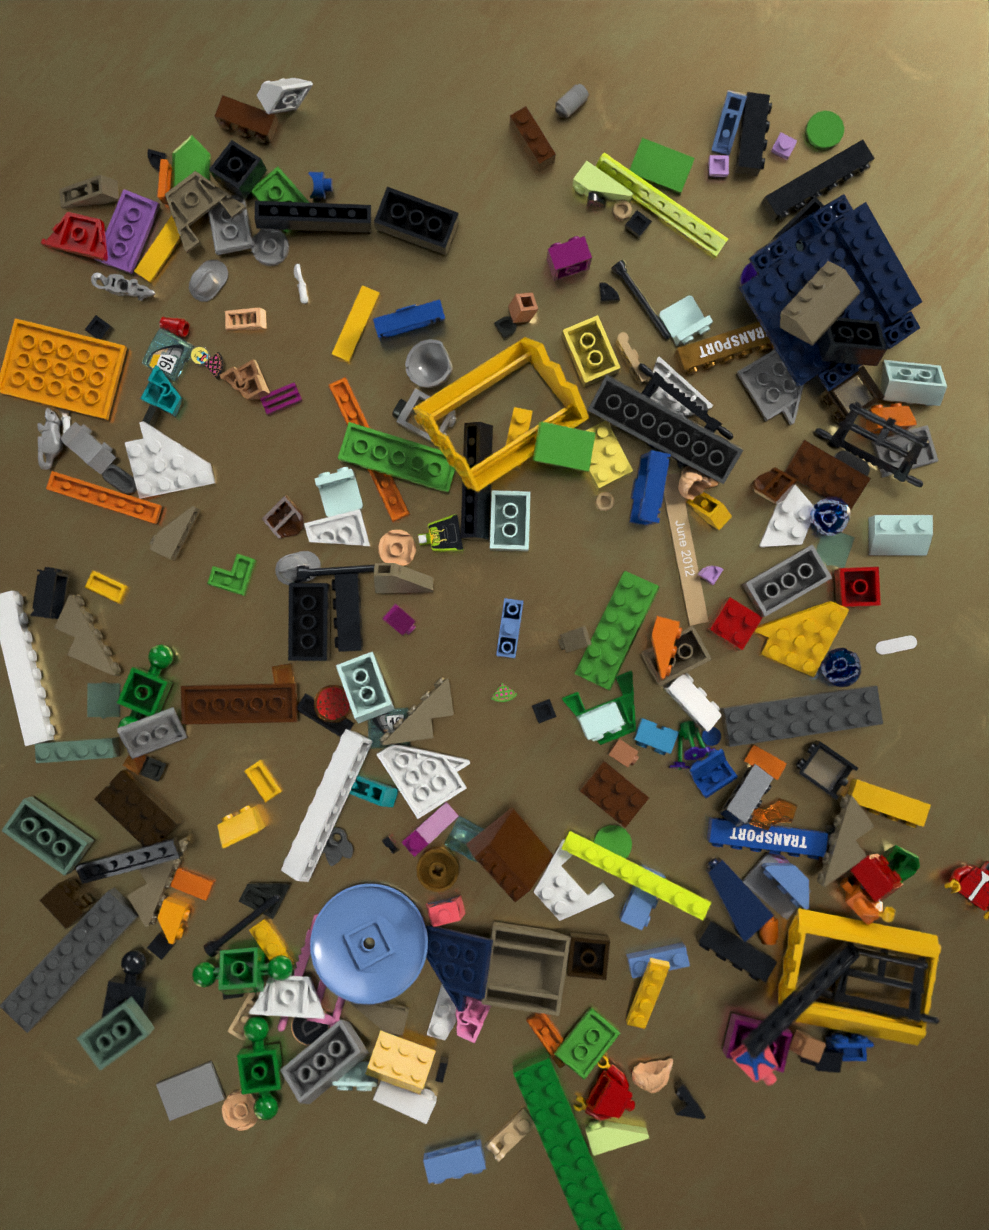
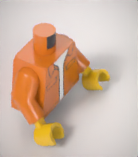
M845 877L841 881L840 886L845 890L846 903L867 925L879 919V917H882L886 922L893 920L896 910L892 907H885L883 912L882 900L875 902L858 879L852 881L849 877Z

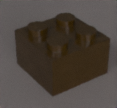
M70 878L56 884L39 900L65 929L79 922L94 906L91 897L83 894L79 889V884Z
M570 932L569 937H571L566 967L567 976L606 980L610 948L609 937Z

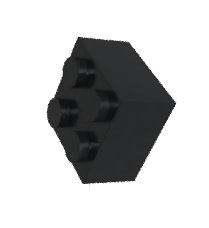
M231 140L209 171L215 181L241 198L246 199L266 173L267 168L260 157Z

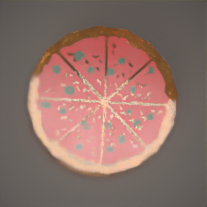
M328 685L321 688L316 694L314 710L320 719L325 722L339 723L349 716L351 707L343 687Z

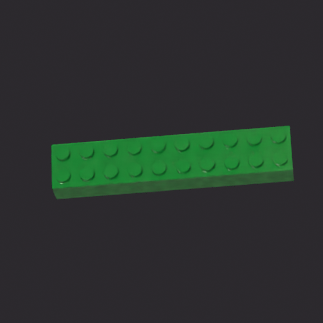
M548 1051L513 1066L514 1077L579 1230H624Z

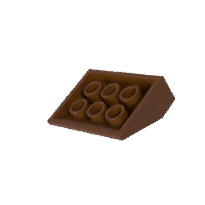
M513 807L466 844L473 857L514 902H517L532 889L553 857V854Z

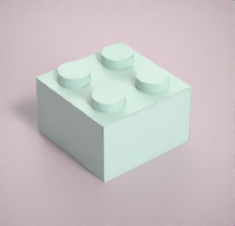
M613 701L577 716L585 737L593 741L603 738V733L608 731L612 734L621 730V726L625 724L616 703Z

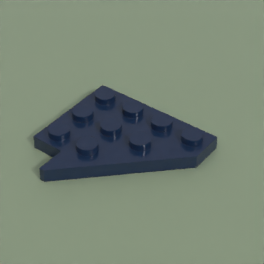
M425 923L428 936L426 958L459 1012L465 1010L467 996L479 1000L485 999L493 939L439 926L433 927Z

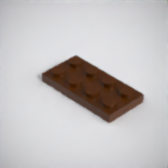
M806 440L802 441L784 471L786 474L797 479L801 484L848 511H851L871 479Z

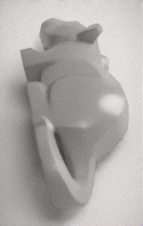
M97 272L91 277V282L96 288L105 289L117 296L138 297V300L142 301L144 298H149L156 294L145 285H139L136 279L129 281L123 275L112 274L106 278ZM97 280H100L104 286L98 285Z
M49 407L45 410V425L43 426L41 423H38V431L42 434L41 437H38V463L43 470L51 468L53 458L62 451L64 446L60 439L59 428L63 423ZM43 454H45L46 463L44 462Z

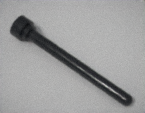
M624 259L620 260L612 266V271L615 275L622 277L665 340H668L670 333L628 274V265Z
M301 565L296 568L297 580L306 581L311 576L374 572L375 565L309 569V567Z
M275 894L219 939L208 941L204 945L205 952L212 958L220 952L222 945L279 902L281 899L280 895Z

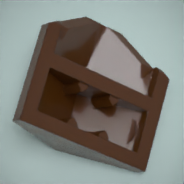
M774 467L771 471L758 476L753 481V490L772 503L778 504L785 500L796 484L797 479Z
M287 495L262 518L278 539L295 536L304 528L302 512Z

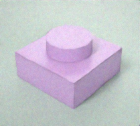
M780 132L771 152L788 160L797 140Z
M710 155L709 177H728L729 155Z

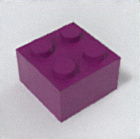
M575 236L570 238L568 242L562 244L557 242L548 248L547 263L554 281L590 269L592 256L585 236L580 238Z

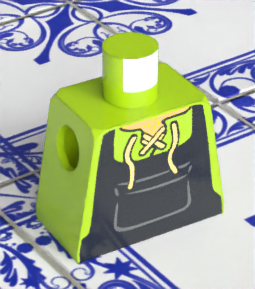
M457 514L429 523V533L418 534L420 546L431 544L433 552H464Z

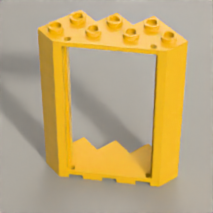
M524 337L413 407L416 414L414 415L416 422L425 429L432 443L438 446L446 457L448 464L454 467L468 489L471 488L476 492L480 491L533 456L539 424L470 469L465 457L456 453L449 437L439 431L436 421L526 363L530 362L565 406L543 422L575 428L590 418L577 385L566 381L560 364L550 361L544 344Z
M798 909L788 928V948L783 955V975L778 983V1006L796 989L805 934L807 933L920 955V958H926L925 962L928 963L929 967L924 970L923 990L925 994L922 993L921 1014H929L933 986L936 980L938 958L941 952V945L938 944L937 935L876 923L867 925L861 920ZM813 1002L794 1021L917 1046L926 1036L927 1022L922 1020L917 1022L819 1002Z

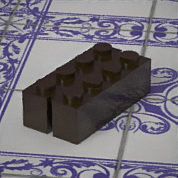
M128 769L121 770L109 783L110 785L106 786L94 798L142 846L166 840L167 836L182 823Z

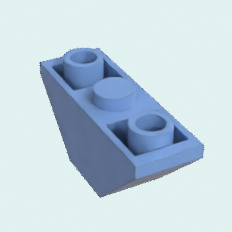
M504 598L496 656L516 657L523 601Z
M763 863L761 865L765 869L763 874L771 881L774 879L778 883L776 887L784 895L788 893L792 897L790 901L798 909L800 907L805 910L809 908V879L795 865L791 863Z

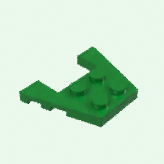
M632 670L616 677L622 693L620 697L585 710L578 692L562 698L576 717L611 701L616 703L625 724L621 726V730L611 734L609 731L603 733L604 737L596 740L600 745L636 731Z

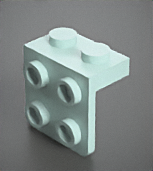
M690 295L662 310L659 314L676 346L691 342L697 334H705L710 330V326L713 323L710 315L704 317L694 298Z
M343 467L337 469L336 473L324 472L319 474L318 478H314L316 486L319 488L327 517L363 508L355 473L352 468Z
M359 1062L338 1081H332V1086H337V1090H353V1086H357V1091H372V1087H378V1079L365 1075L369 1062Z

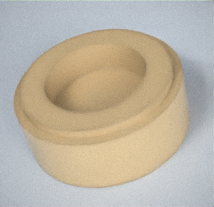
M619 200L613 206V216L619 221L627 220L631 215L632 207L629 202Z
M601 492L597 495L595 505L600 511H609L614 506V497L609 492Z

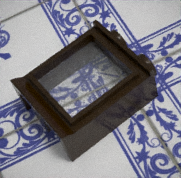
M864 366L860 367L858 372L828 392L825 390L821 394L824 405L831 409L833 412L832 416L837 423L842 422L847 416L851 403L858 401L863 408L868 409L885 397Z

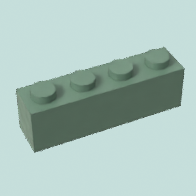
M119 737L35 744L36 763L103 759L120 756Z

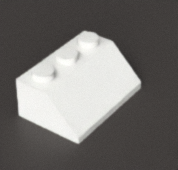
M688 673L663 687L664 690L701 730L708 732L722 716L718 712L720 710L719 706L712 701L710 703L706 699V692L701 687L697 689L694 686V680Z

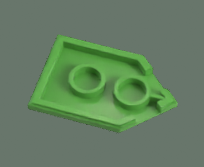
M193 135L186 139L172 153L171 189L194 171L210 181L211 154Z

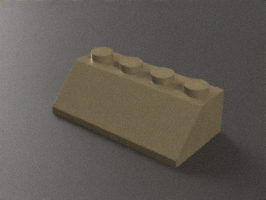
M828 261L781 311L780 328L813 345L860 294V290L845 269Z

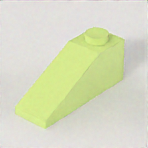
M588 161L584 163L573 179L572 186L581 195L585 194L588 196L592 192L597 193L598 198L604 197L608 200H625L627 202H630L633 196V192Z
M598 1120L592 1121L588 1126H585L593 1156L649 1139L647 1129L644 1127L609 1121L599 1122Z

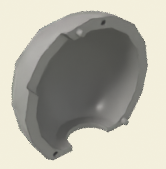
M428 339L419 342L410 350L405 362L406 373L410 380L418 386L425 388L442 385L448 380L453 370L449 355L443 343L439 340Z

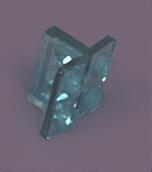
M459 816L444 845L466 856L469 860L478 862L466 844L484 829Z

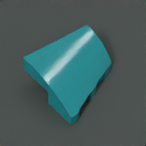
M155 365L148 378L149 383L140 399L176 417L182 398L160 367Z

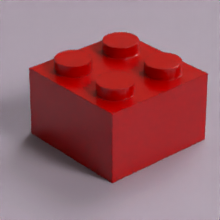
M879 567L839 568L834 570L837 604L846 608L881 605Z
M728 597L721 605L706 631L740 651L744 649L763 617Z
M879 854L868 855L850 869L875 902L888 898L903 886L900 882L902 879L896 871L892 872L888 867L889 862L887 859Z

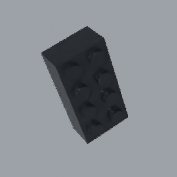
M387 187L374 219V225L376 230L447 255L459 223V213Z
M289 583L288 661H330V584Z

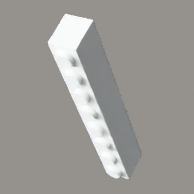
M8 591L0 593V643L25 746L54 740L55 730L53 725L50 724V709L46 706L44 699L46 698V692L41 687V672L36 666L37 655L31 645L33 638L27 628L28 617L23 611V597L18 591Z
M345 729V732L342 734L339 745L332 755V760L324 772L322 782L316 790V795L308 807L306 817L300 825V830L292 842L289 854L284 860L281 871L297 881L309 882L372 745V740L355 731Z

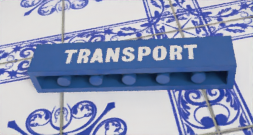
M709 817L707 841L711 842V845L715 847H723V844L731 845L732 849L742 850V847H750V851L761 852L762 849H766L771 854L779 855L782 851L788 852L789 856L794 857L806 854L807 858L819 859V856L824 857L828 833L824 831L753 822L737 827L727 819Z

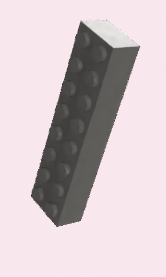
M609 375L605 376L588 408V411L661 451L671 454L672 457L722 484L727 480L743 452L742 447Z
M873 685L720 708L725 743L729 747L883 724L878 686Z
M115 887L107 891L0 1004V1007L26 1033L32 1030L139 918L133 905Z

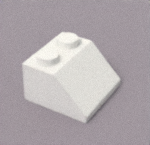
M282 78L272 82L266 81L261 85L257 97L267 114L295 110L299 108L313 84L311 81L297 78Z

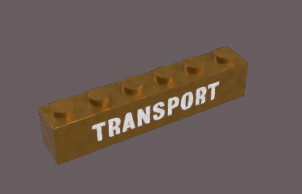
M756 322L679 347L675 351L681 373L687 372L690 375L698 372L699 368L706 367V369L712 368L720 361L727 363L733 361L739 355H742V357L749 356L757 349H760V351L771 348L772 343L761 324Z

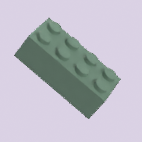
M32 796L23 799L1 830L64 876L73 872L75 866L94 842L92 838Z

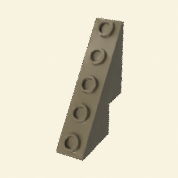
M69 595L54 627L75 637L67 655L113 676H120L119 672H121V669L116 662H113L109 647L107 645L104 646L101 640L103 638L101 632L97 628L95 629L92 624L94 620L91 614L85 611L83 599L80 595Z
M441 677L434 684L435 688L431 692L427 691L420 698L422 701L417 706L414 704L406 712L408 715L403 720L400 718L393 725L394 729L390 733L386 732L379 739L380 745L434 738L431 719L454 715L449 679Z
M849 794L841 799V812L835 818L834 826L836 828L834 834L832 833L829 838V851L824 854V867L817 877V882L823 887H826L867 857L856 840L875 826L854 797Z
M187 838L178 842L182 853L187 849ZM179 858L139 869L147 884L127 895L145 927H148L150 924L155 925L158 920L159 914H157V911L167 897L164 894L166 889L171 887L170 885L174 879L172 878L174 870L177 871L180 866L181 860Z

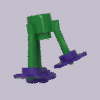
M694 721L680 724V730L677 731L679 732L678 762H674V765H670L669 768L678 770L690 769V766H686V763L682 762L683 737L684 740H689L691 746L688 751L684 752L685 760H697L698 758L708 756L710 752L716 750L715 748L705 747L699 733V728L695 727ZM696 737L701 746L700 749L695 747L693 739Z

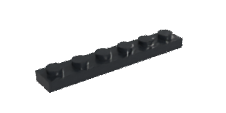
M175 837L79 863L75 868L81 883L85 884L178 859L183 856V853Z

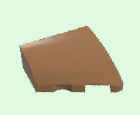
M254 359L239 368L232 367L220 374L223 380L239 391L247 400H256L270 394L258 363Z

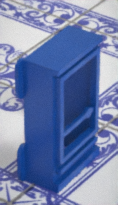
M440 300L416 306V304L397 309L394 313L373 318L379 340L382 339L381 336L387 338L429 326L430 322L436 324V320H440V322L445 321Z
M650 450V452L641 455L638 475L633 481L631 493L633 504L629 522L646 526L659 523L660 518H657V516L661 512L658 510L662 506L669 465V459L667 458L671 457V454Z

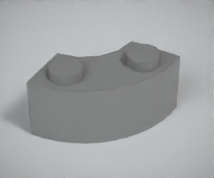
M74 422L60 439L90 467L102 474L116 458L111 453L113 449L107 443L103 442L101 444L91 435L93 431L85 424L80 426Z

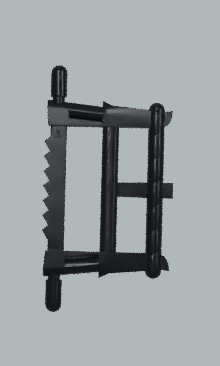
M643 363L638 365V369L647 377H650L642 394L651 397L657 388L661 387L706 423L705 428L712 432L718 430L726 439H733V433L724 426L722 427L720 421L710 417L708 410H702V406H697L695 401H691V397H685V393L679 392V388H674V384L664 381V378L656 371L653 373ZM672 457L677 461V465L680 469L683 466H689L683 463L682 461Z
M856 401V403L849 405V413L839 423L840 427L833 436L821 428L815 430V434L825 440H829L828 443L838 449L839 447L844 448L860 459H864L867 463L871 462L873 466L877 465L879 469H884L886 473L894 474L893 477L901 482L907 480L908 483L920 488L923 486L922 480L908 474L913 464H917V458L922 448L929 446L928 437H919L896 425L895 419L889 417L886 420L866 410ZM860 415L882 426L883 429L879 436L856 425L854 422L857 416ZM849 430L875 442L874 444L878 446H883L904 457L899 468L846 442L844 439ZM892 431L913 442L914 445L910 451H907L886 440L885 438L888 433Z
M855 946L859 955L879 959L877 974L849 967L836 980L833 993L825 990L819 996L831 998V1001L849 1003L851 1007L857 1005L858 1009L864 1007L865 1010L872 1009L873 1012L879 1010L881 1014L887 1012L888 1016L894 1014L896 1018L905 1016L917 1022L922 1020L932 1024H938L940 1021L937 1016L921 1014L922 993L925 994L923 990L924 970L929 967L928 963L925 962L926 958L921 957L915 960L888 954L889 949L881 948L879 952ZM887 961L914 967L913 982L886 977ZM848 976L910 990L908 1009L847 995Z

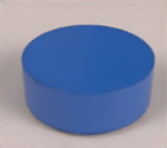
M712 727L708 732L702 731L701 738L706 745L714 746L720 742L721 733L716 727Z

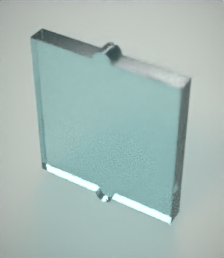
M824 527L816 551L827 566L833 565L844 568L855 537L844 534L841 530L835 531Z
M105 681L102 683H88L87 717H101L102 719L106 717H120V704L117 703L120 696V683H106Z

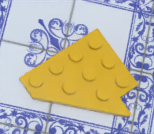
M828 601L757 626L755 632L768 637L761 650V655L814 677L849 609Z

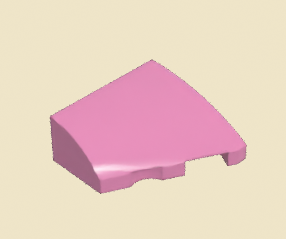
M467 996L465 1010L459 1012L456 1008L457 1035L475 1043L491 1006L481 1004L482 1000Z

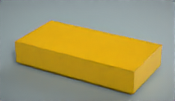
M92 570L84 588L121 604L128 586Z
M261 760L244 771L265 803L282 792Z

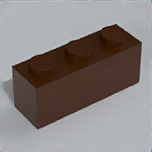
M223 95L214 116L220 127L229 130V128L236 130L242 136L250 135L262 143L265 141L271 143L279 123L275 114H267L264 110Z
M527 106L510 115V126L538 172L554 164L556 154Z

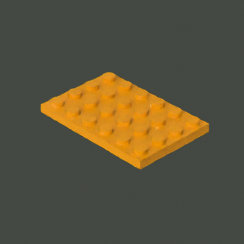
M15 318L0 372V394L108 420L127 347Z

